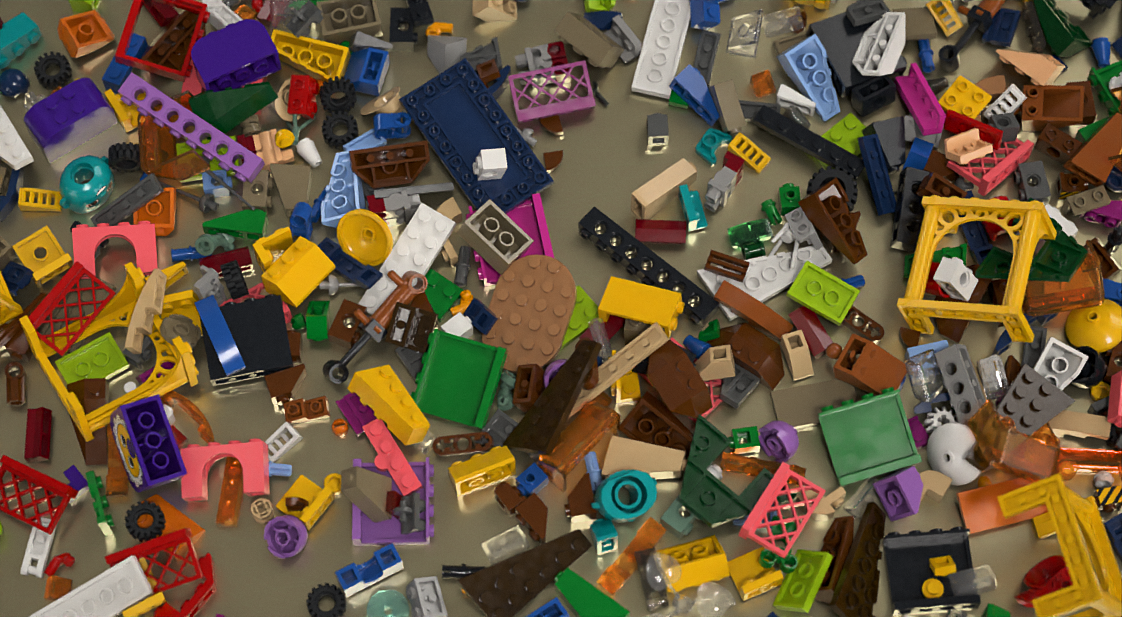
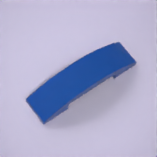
M214 295L195 302L194 304L226 375L245 368L246 366Z

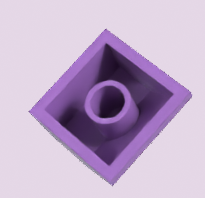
M915 466L893 472L873 483L891 522L918 513L924 484Z

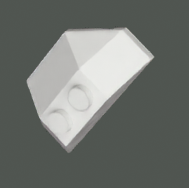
M886 12L882 15L883 18L876 21L865 31L852 61L853 65L862 75L882 76L894 72L905 45L904 12Z

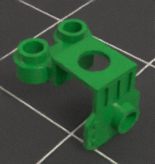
M778 515L773 516L771 522L779 520ZM795 522L785 523L787 533L797 530ZM781 525L772 526L771 532L773 536L783 534ZM783 538V539H777V540L783 541V542L785 543V548H786L787 545H786L785 538ZM764 549L758 559L760 565L764 568H771L775 563H779L780 569L784 573L794 572L798 565V560L791 554V549L785 559L768 549Z

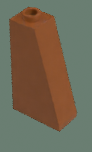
M1116 113L1109 117L1063 167L1095 187L1104 184L1122 149V114Z

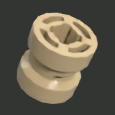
M259 498L252 503L251 512L257 523L265 525L274 518V510L269 500Z

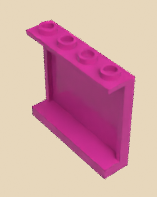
M540 193L532 194V200L524 202L506 214L534 240L527 252L520 258L529 255H546L554 258ZM468 206L469 214H466V220L476 212V210L472 211V206ZM473 250L475 262L480 264V268H477L479 280H483L484 287L496 285L501 275Z

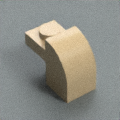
M933 470L919 473L924 484L920 503L925 495L941 503L953 479Z
M840 486L825 498L823 496L810 519L827 521L833 518L834 509H837L845 502L844 499L847 492L843 487ZM813 490L805 491L807 500L816 499L819 495ZM802 494L797 496L796 502L803 501ZM805 505L798 506L801 509V511L806 515L807 510Z

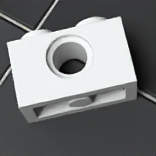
M505 148L480 151L476 161L473 162V173L477 174L478 181L501 179L507 169Z
M943 257L933 279L951 298L968 302L978 279L972 274V270L965 267L961 259Z

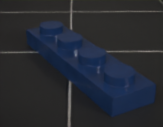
M878 134L857 138L878 216L894 213L896 199Z

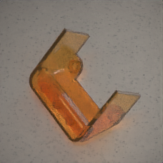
M188 90L171 97V99L193 113L188 98L193 95ZM162 104L155 105L153 111L161 110ZM139 113L137 123L141 169L147 175L152 173L156 177L183 181L211 169L210 165L194 149L177 156L176 137L169 133L170 129L166 126L163 128L159 127L153 122L154 118L149 115L145 117ZM171 116L169 122L177 121L179 116Z
M1086 240L1085 249L1088 251L1087 257L1069 282L1028 280L1022 308L1027 315L1042 316L1103 304L1105 290L1100 259L1090 240Z
M990 399L967 422L986 460L994 468L1033 483L1054 475L1061 445L1060 439L1054 434L1048 422L1032 436L1017 431L1014 426L1015 422L1010 417L999 415Z
M595 401L592 403L587 402L582 407L579 416L561 433L551 456L538 454L540 457L538 466L549 477V481L564 493L566 491V476L609 431L615 436L619 435L620 415L615 410Z
M1057 448L1052 451L1049 457V477L1059 473L1062 475L1063 481H1069L1075 477L1077 471H1108L1109 473L1119 474L1122 480V451Z

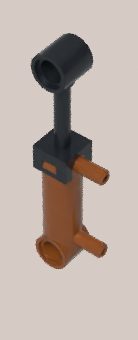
M982 0L978 6L974 5L971 9L963 5L958 7V12L967 16L969 27L954 46L945 45L939 50L940 65L944 71L953 72L959 68L960 50L976 30L983 33L987 32L993 24L992 18L1006 0Z
M394 270L388 272L387 276L397 287L371 317L366 316L360 309H356L353 312V315L361 321L358 327L365 333L340 361L329 360L324 364L323 375L336 384L347 380L349 371L346 366L370 338L379 343L387 334L396 303L400 302L409 305L417 294L423 293L426 290L428 281L424 275L416 271H407L401 278ZM417 278V284L412 287L413 279ZM338 367V374L333 376V370Z

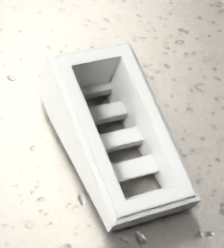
M780 85L776 104H781L783 108L809 116L814 115L816 103L788 86Z
M1012 84L985 111L984 116L989 120L990 116L996 115V113H1014L1027 97ZM1011 93L1018 99L1017 101L1010 96ZM1005 100H1007L1012 106L1010 107V106L1005 102ZM1000 105L1006 110L1005 113L999 108Z
M287 421L265 441L268 448L274 453L272 457L268 454L269 461H273V463L303 439L300 433ZM287 431L293 436L291 439L285 434ZM280 437L287 442L285 445L279 440ZM274 442L280 447L278 451L272 445Z

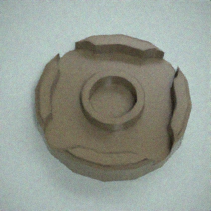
M178 314L165 317L160 326L161 335L168 343L173 345L172 339L180 336L182 341H187L191 348L198 344L201 338V331L198 325L195 326L192 323L193 320Z

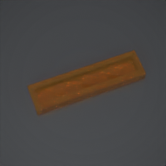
M723 452L720 468L723 471L756 477L764 468L775 475L782 463ZM794 464L790 465V470L805 477L806 468ZM789 477L787 483L798 485L796 480Z
M227 457L216 525L238 528L244 492L243 468L240 461L234 457Z

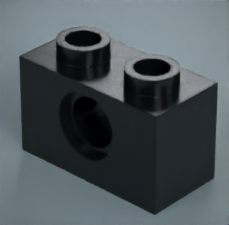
M391 8L389 43L393 45L390 51L414 52V44H418V32H415V26L408 8Z
M887 75L877 76L852 89L851 105L862 117L896 100V84Z

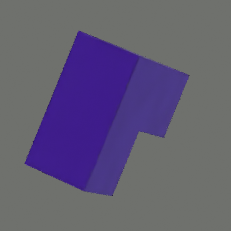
M74 465L63 472L70 482L67 485L78 491L76 498L70 499V504L89 490L87 480Z

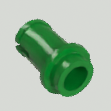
M768 199L761 204V210L765 212L770 225L775 226L776 221L779 224L783 219L775 206L776 202Z

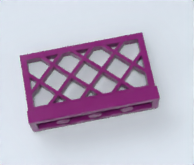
M585 60L508 76L517 124L592 109L596 106ZM582 66L584 74L580 80L570 74L574 67ZM560 70L566 74L561 84L551 78L554 71ZM540 74L547 78L541 88L531 82L535 75ZM568 76L578 82L573 91L563 86ZM521 78L527 82L522 92L514 87V79ZM548 80L559 86L553 95L543 89ZM529 84L539 90L534 99L524 94ZM579 84L587 88L588 96L580 97L574 93ZM560 88L570 93L566 101H560L555 97ZM541 92L551 98L546 105H541L535 101ZM521 96L532 102L527 109L519 110L518 101Z

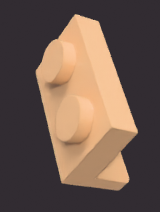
M977 128L944 140L946 158L961 165L967 164L975 158H983L986 154L993 152L992 144L980 140L979 129Z

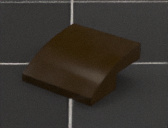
M397 302L385 342L421 353L427 352L429 344H427L428 337L434 331L439 314Z

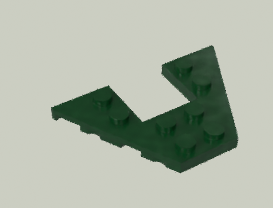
M1050 217L1057 232L1055 240L1043 239L1046 242L1032 260L1028 280L1069 282L1086 259L1088 251L1082 245H1079L1076 239L1068 236L1062 230V226L1054 218ZM1015 218L1012 222V226L1018 224L1020 218ZM994 246L975 271V277L1008 279L1013 253Z
M699 415L695 425L678 501L712 528L750 515L774 475L764 468L739 496L707 470L726 450L732 440ZM791 493L792 500H794L797 494ZM787 495L777 497L778 505L788 502Z

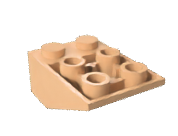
M1010 49L996 50L1000 54L999 58L1002 61L1015 65L1014 69L1020 74L1029 75L1031 77L1030 81L1035 85H1052L1065 68V65L1048 54Z

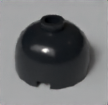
M1081 346L1075 349L1089 357L1080 374L1070 383L1080 389L1092 388L1098 385L1105 376V360L1092 347Z

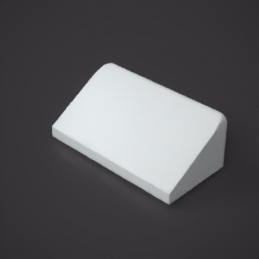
M224 3L208 10L210 12L208 22L217 30L225 28L230 23L242 20Z

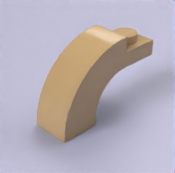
M453 197L446 200L436 210L456 222V224L462 222V212ZM447 239L440 253L444 262L448 261L450 266L454 267L458 263V255L449 239Z

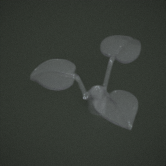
M658 552L652 553L646 565V578L649 585L657 591H662L668 586L675 596L672 602L675 610L666 617H673L679 613L687 614L692 610L696 602H698V612L703 617H720L730 607L735 605L736 601L731 593L716 583L701 585L697 591L699 598H695L692 601L685 595H679L671 585L676 583L681 577L682 570L679 562L669 555ZM652 613V614L648 615L647 617H664V616H663L661 613Z

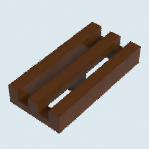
M711 250L704 270L743 283L750 262ZM711 263L716 264V265H719V266H722L723 268L728 269V270L731 269V270H733V271H736V272H739V273H742V274L739 275V274H736V273H733V272H730V271H727V270H724V269H721V268L712 266Z

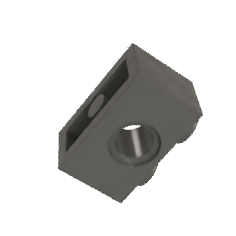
M1035 161L1018 164L1016 172H1014V181L1019 186V200L1027 202L1031 197L1047 205L1050 201L1051 193L1043 162ZM1027 183H1032V184H1034L1035 186H1034V187L1029 186Z

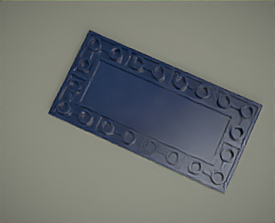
M466 58L399 99L403 108L476 211L490 199L507 214L532 198V194L540 193L554 184V180ZM505 148L507 169L501 179L478 181L477 174L473 173V162L476 161L480 151Z

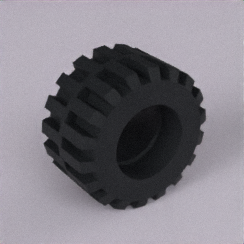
M827 166V170L821 168L818 174L815 172L812 175V179L808 182L807 195L832 179L837 178L848 196L849 202H847L849 211L852 212L857 201V182L853 181L854 176L852 174H847L848 170L844 169L841 171L838 166L835 169Z

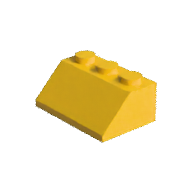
M300 236L261 275V279L267 293L276 294L277 296L281 295L282 301L297 308L336 267L315 243Z
M496 446L488 453L483 455L481 453L475 454L470 460L464 462L457 461L451 464L448 468V475L457 497L516 475L515 458L508 447Z
M715 535L654 551L660 574L668 593L678 592L690 586H700L705 582L718 581L730 576L726 553Z

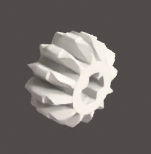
M944 406L941 411L936 407L933 409V413L928 412V419L924 422V425L927 426L926 432L933 433L936 428L941 426L940 422H943V425L952 422L957 423V415L952 416L953 409L947 412Z

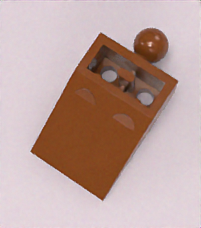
M1024 85L1023 94L1027 98L1013 113L1015 116L1022 112V131L1042 132L1048 123L1056 128L1083 123L1085 86Z
M852 333L844 349L837 343L828 345L826 349V354L829 358L838 359L834 365L835 378L868 393H873L875 396L881 395V390L890 387L898 390L910 369L908 365L872 341Z

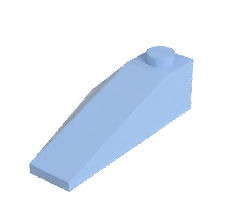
M816 34L809 36L776 56L786 74L803 96L816 103L815 111L823 122L840 112L836 90L833 87L830 76L832 75L831 70L828 68L826 60V50Z
M355 149L339 152L335 155L330 172L332 176L329 185L325 189L327 192L325 199L320 206L321 221L325 226L337 228L340 219L347 212L354 209H366L362 181L351 170L349 151Z

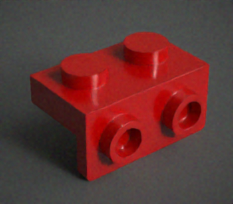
M291 75L288 114L301 115L305 119L314 120V114L317 112L316 95L319 93V83L310 75Z

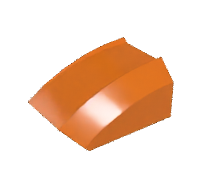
M96 10L61 18L57 28L59 39L66 47L70 57L73 58L91 53L110 43L115 37L104 18Z
M174 187L163 188L164 191L134 212L133 225H138L140 221H150V224H155V236H168L175 226L176 188Z

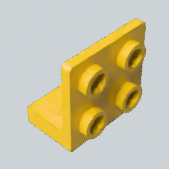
M960 75L938 102L944 113L950 109L976 119L990 102L992 96Z
M111 88L104 92L107 102L114 110L115 116L126 133L153 119L149 115L145 117L137 111V107L133 104L128 106L120 100L121 96L118 93L114 94ZM139 94L137 100H143L146 94ZM156 105L154 106L153 111H159Z
M289 227L279 228L272 235L259 238L252 244L256 261L263 273L273 264L274 256L286 251L294 243Z
M192 289L164 295L161 320L172 314L186 316L193 320L192 323L195 326L198 325L201 336H203L200 315L194 304L200 301L198 295Z
M611 350L612 357L616 354V350ZM632 369L610 386L611 396H615L616 403L639 401L641 399L638 373L633 372Z
M300 475L276 504V508L285 515L299 518L306 526L307 531H309L335 498L333 491L327 486L322 489L304 475ZM285 497L305 499L309 502V507L306 506L302 511L289 512L286 507Z
M760 547L727 562L729 574L743 602L782 585L784 577L780 570L776 571L774 566L764 568L759 563L758 559L761 552L765 549L764 547Z

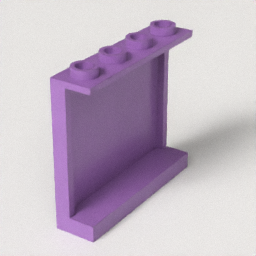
M426 457V462H408L422 484V489L416 491V493H420V499L426 501V509L420 513V519L426 521V529L408 535L401 534L400 516L394 515V509L400 507L401 497L403 496L392 479V519L375 523L352 502V541L354 546L389 545L391 543L393 545L430 544V537H434V524L430 525V517H434V504H430V497H434V484H430V477H434V464H430L429 457ZM353 459V467L358 466L392 478L388 471L381 472L377 470L375 463H362V459Z

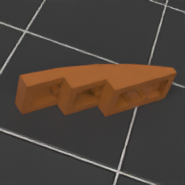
M725 280L714 296V300L729 307L732 313L747 320L749 325L781 342L782 335L790 333L793 325L778 313Z

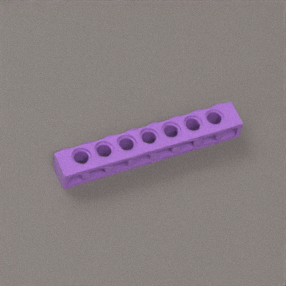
M131 72L118 90L122 102L128 106L133 104L137 107V111L145 117L149 115L154 118L153 122L159 127L163 128L166 126L169 128V133L178 139L182 137L187 140L185 143L192 149L199 148L202 150V155L212 161L214 158L219 162L218 165L228 172L230 169L235 172L234 176L240 181L245 182L247 180L252 183L264 167L263 159ZM145 93L146 97L143 100H137L139 94ZM162 104L161 110L153 111L155 105ZM171 116H179L177 121L169 122ZM195 126V130L192 133H186V128ZM211 137V141L208 144H202L203 138ZM223 147L228 148V151H227L226 154H224V155H219V154H218V151H219L221 148H223ZM237 159H244V163L241 166L234 165Z

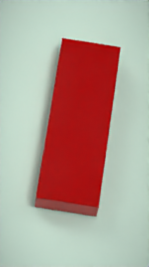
M950 109L946 112L943 129L960 134L977 128L979 129L980 140L992 144L995 150L1000 148L1003 136L1002 130Z

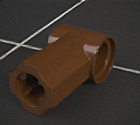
M10 362L5 367L7 404L20 406L26 404L25 380L27 375L20 363ZM20 370V374L18 376H11L12 372Z

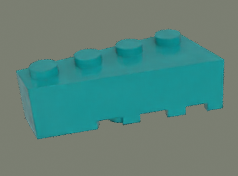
M24 12L5 22L2 29H0V70L6 68L14 58L22 55L25 49L35 44L42 36L39 26Z

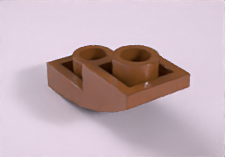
M326 396L306 401L301 398L283 403L285 420L289 423L309 422L330 417L328 398Z

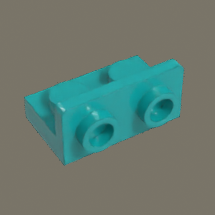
M687 184L680 185L678 197L688 232L707 228L708 224L699 192L689 191Z

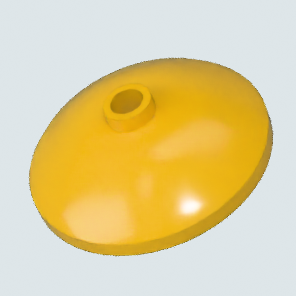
M354 209L347 212L340 219L337 226V238L342 250L365 266L368 264L376 266L387 259L393 248V239L389 227L381 217L366 209Z
M1102 298L1090 299L1077 305L1070 312L1065 323V332L1069 342L1075 348L1089 346L1099 353L1112 349L1122 341V307L1114 301Z

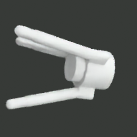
M787 222L771 240L772 243H775L777 240L778 242L768 257L774 256L783 242L791 243L795 241L790 268L793 269L799 243Z

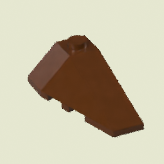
M834 178L808 194L798 203L808 220L853 264H856L868 254L860 232L855 229L853 223L855 219L854 214L850 213L848 209V196L838 179Z
M106 378L82 379L66 386L69 393L74 392L83 407L85 415L109 403V384ZM71 418L86 466H107L108 425L92 432L94 439L86 442Z
M852 515L835 518L823 539L825 543L820 552H828L833 558L814 600L827 604L831 602L853 543L854 517Z

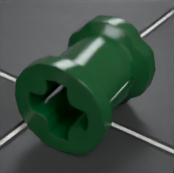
M758 240V243L741 245L744 260L766 256L762 240Z

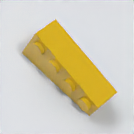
M273 29L271 39L278 50L281 61L315 79H320L327 83L329 78L335 80V76H338L339 80H341V77H344L351 57L348 47L304 36L298 38L292 33Z
M390 365L354 372L347 389L352 394L356 393L360 397L359 401L364 406L368 405L375 411L374 415L379 420L385 421L388 424L387 428L405 446L422 442L430 427V423Z

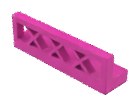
M911 63L907 76L895 77L894 83L923 136L942 133L946 114L917 63Z

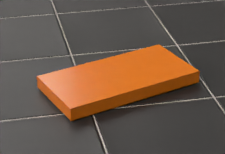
M1039 473L956 493L965 529H970L969 534L1033 519L1036 516L1047 513V505L1044 504L1006 519L998 500V496L1040 481Z

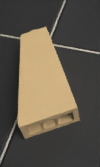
M682 158L631 194V212L639 219L650 220L678 196L680 185L687 184L690 186L696 181L697 168L695 165Z
M611 436L601 473L602 480L622 470L643 471L650 475L652 479L681 478L682 472L686 469L688 459H686L685 451Z

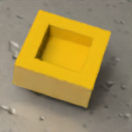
M950 555L929 559L930 567L935 576H947L950 573H956V565Z

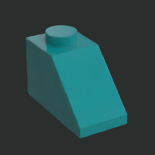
M609 519L595 520L590 525V534L597 555L618 549V533L612 521Z

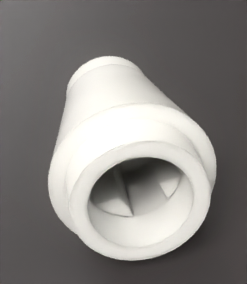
M308 137L299 141L295 146L297 153L312 168L319 166L323 162L313 140H310Z

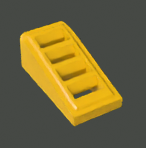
M931 0L925 4L947 37L963 27L950 0ZM939 2H942L943 5L939 8L935 6ZM944 8H946V9H947V12H945L944 14L940 15L939 12H940L941 10H943ZM950 14L952 18L944 22L943 18ZM954 21L956 24L948 29L947 25Z
M740 132L728 145L727 151L744 159L745 165L758 174L771 161V158ZM746 148L748 149L745 154L742 153ZM754 153L755 156L750 160L749 157ZM760 157L762 160L756 165L755 162Z
M20 188L18 206L21 211L61 212L59 202L62 197L59 191ZM35 197H38L37 203H34ZM43 197H46V204H43ZM51 198H55L54 205H51Z
M184 261L160 270L167 276L165 290L188 273ZM150 275L144 278L145 282H147Z

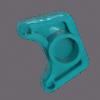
M710 128L696 145L695 152L709 165L714 166L717 161L715 156L716 150L720 145L729 144L732 141V136Z

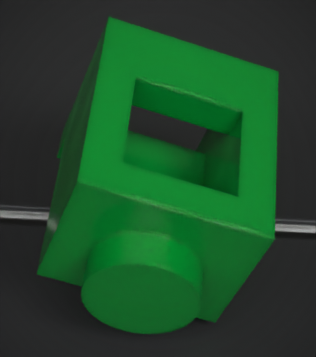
M786 183L779 187L780 216H785V214L800 207L798 203L801 200L799 186Z
M757 426L732 429L731 437L728 438L732 440L729 449H734V454L759 453L760 441ZM740 441H745L746 443H745V444H740L739 442H740Z

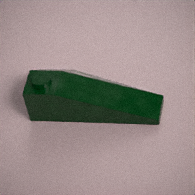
M1033 0L1046 40L1051 46V52L1055 56L1069 58L1091 47L1093 44L1091 39L1079 25L1075 27L1068 20L1070 16L1066 12L1055 7L1057 5L1055 0Z
M270 82L248 84L238 89L227 87L224 91L213 92V90H207L188 98V101L195 115L225 134L276 100L278 94Z

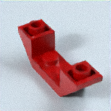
M209 553L198 559L204 576L201 579L205 582L200 583L196 587L195 594L190 600L184 601L180 607L181 611L178 612L166 602L155 610L154 617H194L216 591L214 560Z

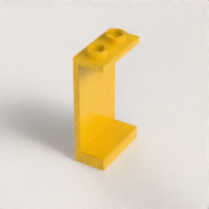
M611 276L599 304L598 315L599 320L604 322L608 321L610 314L651 325L657 322L665 329V334L670 338L672 330L675 331L677 328V317L684 310V302H682L681 293Z

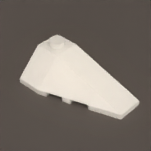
M1050 337L1033 369L1060 390H1063L1080 374L1089 356Z

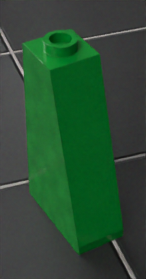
M568 567L564 572L560 571L555 577V591L575 617H630V611Z

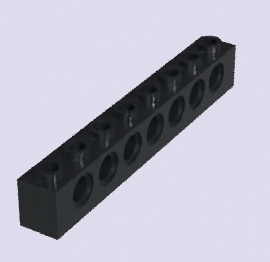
M595 206L578 223V231L582 238L593 242L600 252H606L614 263H620L631 276L638 277L642 284L670 291H682L683 313L688 316V319L694 325H699L703 328L718 312V301L714 300L709 294ZM603 230L605 233L597 234L596 231ZM618 242L620 245L613 246L611 243ZM634 254L636 257L628 258L627 255ZM644 266H649V267H651L652 269H651V270H644V269H642V267H644ZM665 278L667 281L662 283L658 279ZM692 302H695V303H697L699 306H697V307H692V306H690L689 304L692 303Z

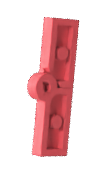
M377 418L364 425L362 430L378 454L374 461L376 469L381 472H389L403 497L422 489V484L383 420Z

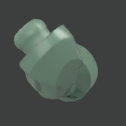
M227 233L202 234L196 240L195 248L199 254L204 256L211 255L218 246L224 247V250L227 252L235 248L233 242L236 239Z
M504 370L501 375L502 383L499 387L501 390H499L497 395V407L503 411L514 407L512 403L514 394L510 390L515 388L517 375L508 370Z

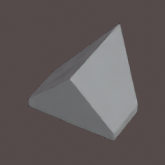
M428 35L427 55L439 74L460 62L461 56L467 52L466 37Z

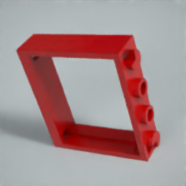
M133 0L115 54V62L185 82L186 76L190 77L193 66L190 65L192 61V47L203 37L205 31L202 30L203 24L208 23L210 12H207L208 5L194 0H153L199 14L182 69L178 71L126 55L144 0Z

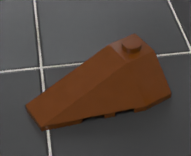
M646 391L618 426V429L631 440L685 451L686 459H688L693 434L672 412H669L668 408L661 401Z

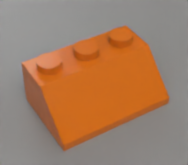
M158 494L146 499L150 504L154 502L156 506L158 505L164 514L166 523H164L165 530H161L163 533L161 536L183 528H190L192 533L191 539L194 545L205 532L202 527ZM144 514L139 517L137 525L143 529L149 528L153 524V517ZM187 543L179 545L176 551L178 555L184 557L189 551ZM162 551L163 553H165L167 556L170 557V554H169V553H167V552H165V551ZM173 557L175 562L179 563L181 559Z

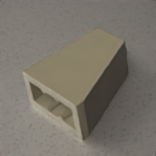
M733 80L708 87L720 116L718 120L723 132L730 131V134L742 131L741 127L746 126V122Z
M270 164L272 177L287 217H291L296 203L305 202L309 204L312 181L311 166Z
M358 466L341 471V492L375 523L392 519V478Z

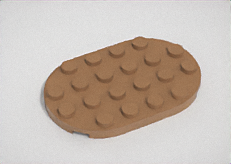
M529 255L514 261L499 277L489 305V309L498 319L487 335L482 333V342L508 350L504 370L517 374L518 365L537 364L542 368L550 364L559 353L577 299L576 284L566 266L546 255Z

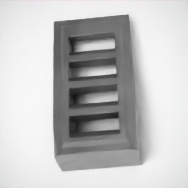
M357 31L351 37L348 48L351 51H359L370 47L389 52L393 45Z

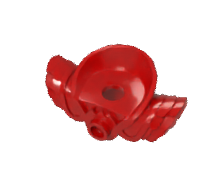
M1061 555L1050 556L1032 567L1024 576L1023 581L1030 589L1014 597L1024 607L1035 609L1032 600L1073 586L1065 558Z

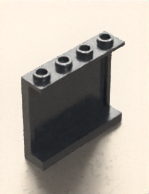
M846 12L810 24L806 33L807 38L816 34L825 48L828 68L832 74L830 75L831 80L841 98L849 95L852 88L877 77L862 75L852 63L865 31L876 21L854 26L847 17ZM900 55L892 74L898 72L900 76H903L907 68V61L904 56Z
M270 294L262 299L249 298L241 303L228 302L224 306L219 307L246 366L229 375H226L200 317L209 375L213 386L264 377L294 367L281 295Z
M954 527L951 530L942 531V529L936 528L922 533L920 530H913L908 532V534L891 532L885 535L883 550L893 616L978 609L981 599L980 594H977L968 538L970 529ZM950 555L956 565V573H950L947 576H935L930 567L929 559ZM932 578L939 580L944 587L942 596L940 598L927 599L922 593L923 583Z

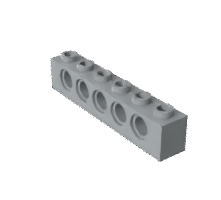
M954 344L935 353L936 365L944 378L943 384L949 392L950 404L955 409L958 417L957 423L968 426L979 437L991 414L966 345ZM955 365H956V367H957L956 373H954V366H955ZM962 384H963V386H964L963 392H961V385H962ZM969 404H970V406H971L970 412H968V405H969ZM976 423L978 425L977 431L974 428ZM1006 455L1002 456L984 471L1007 462Z

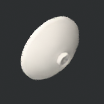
M956 422L946 423L936 428L927 443V458L932 470L953 479L952 485H965L975 480L981 471L966 461L965 458L977 440L978 435L968 426Z

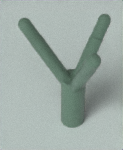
M293 115V125L285 121L295 137L292 145L298 144L299 132L313 121L312 119H308L300 126H297V115Z

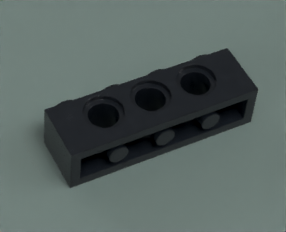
M906 167L900 172L891 248L912 253L915 251L925 209L921 204L922 197L914 194L912 189L917 192L922 180L930 172ZM909 207L914 210V213L910 211ZM907 226L912 229V232L907 229Z

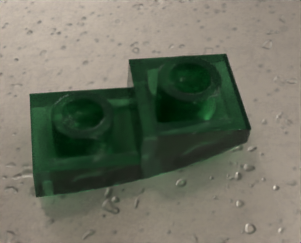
M768 218L746 222L727 229L734 249L741 247L742 244L758 243V240L766 241L774 237Z

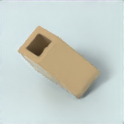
M472 0L473 16L486 22L517 20V3L515 1Z
M802 329L782 335L780 346L793 380L796 381L814 375L809 347Z
M730 345L710 347L694 363L703 381L735 376V363Z

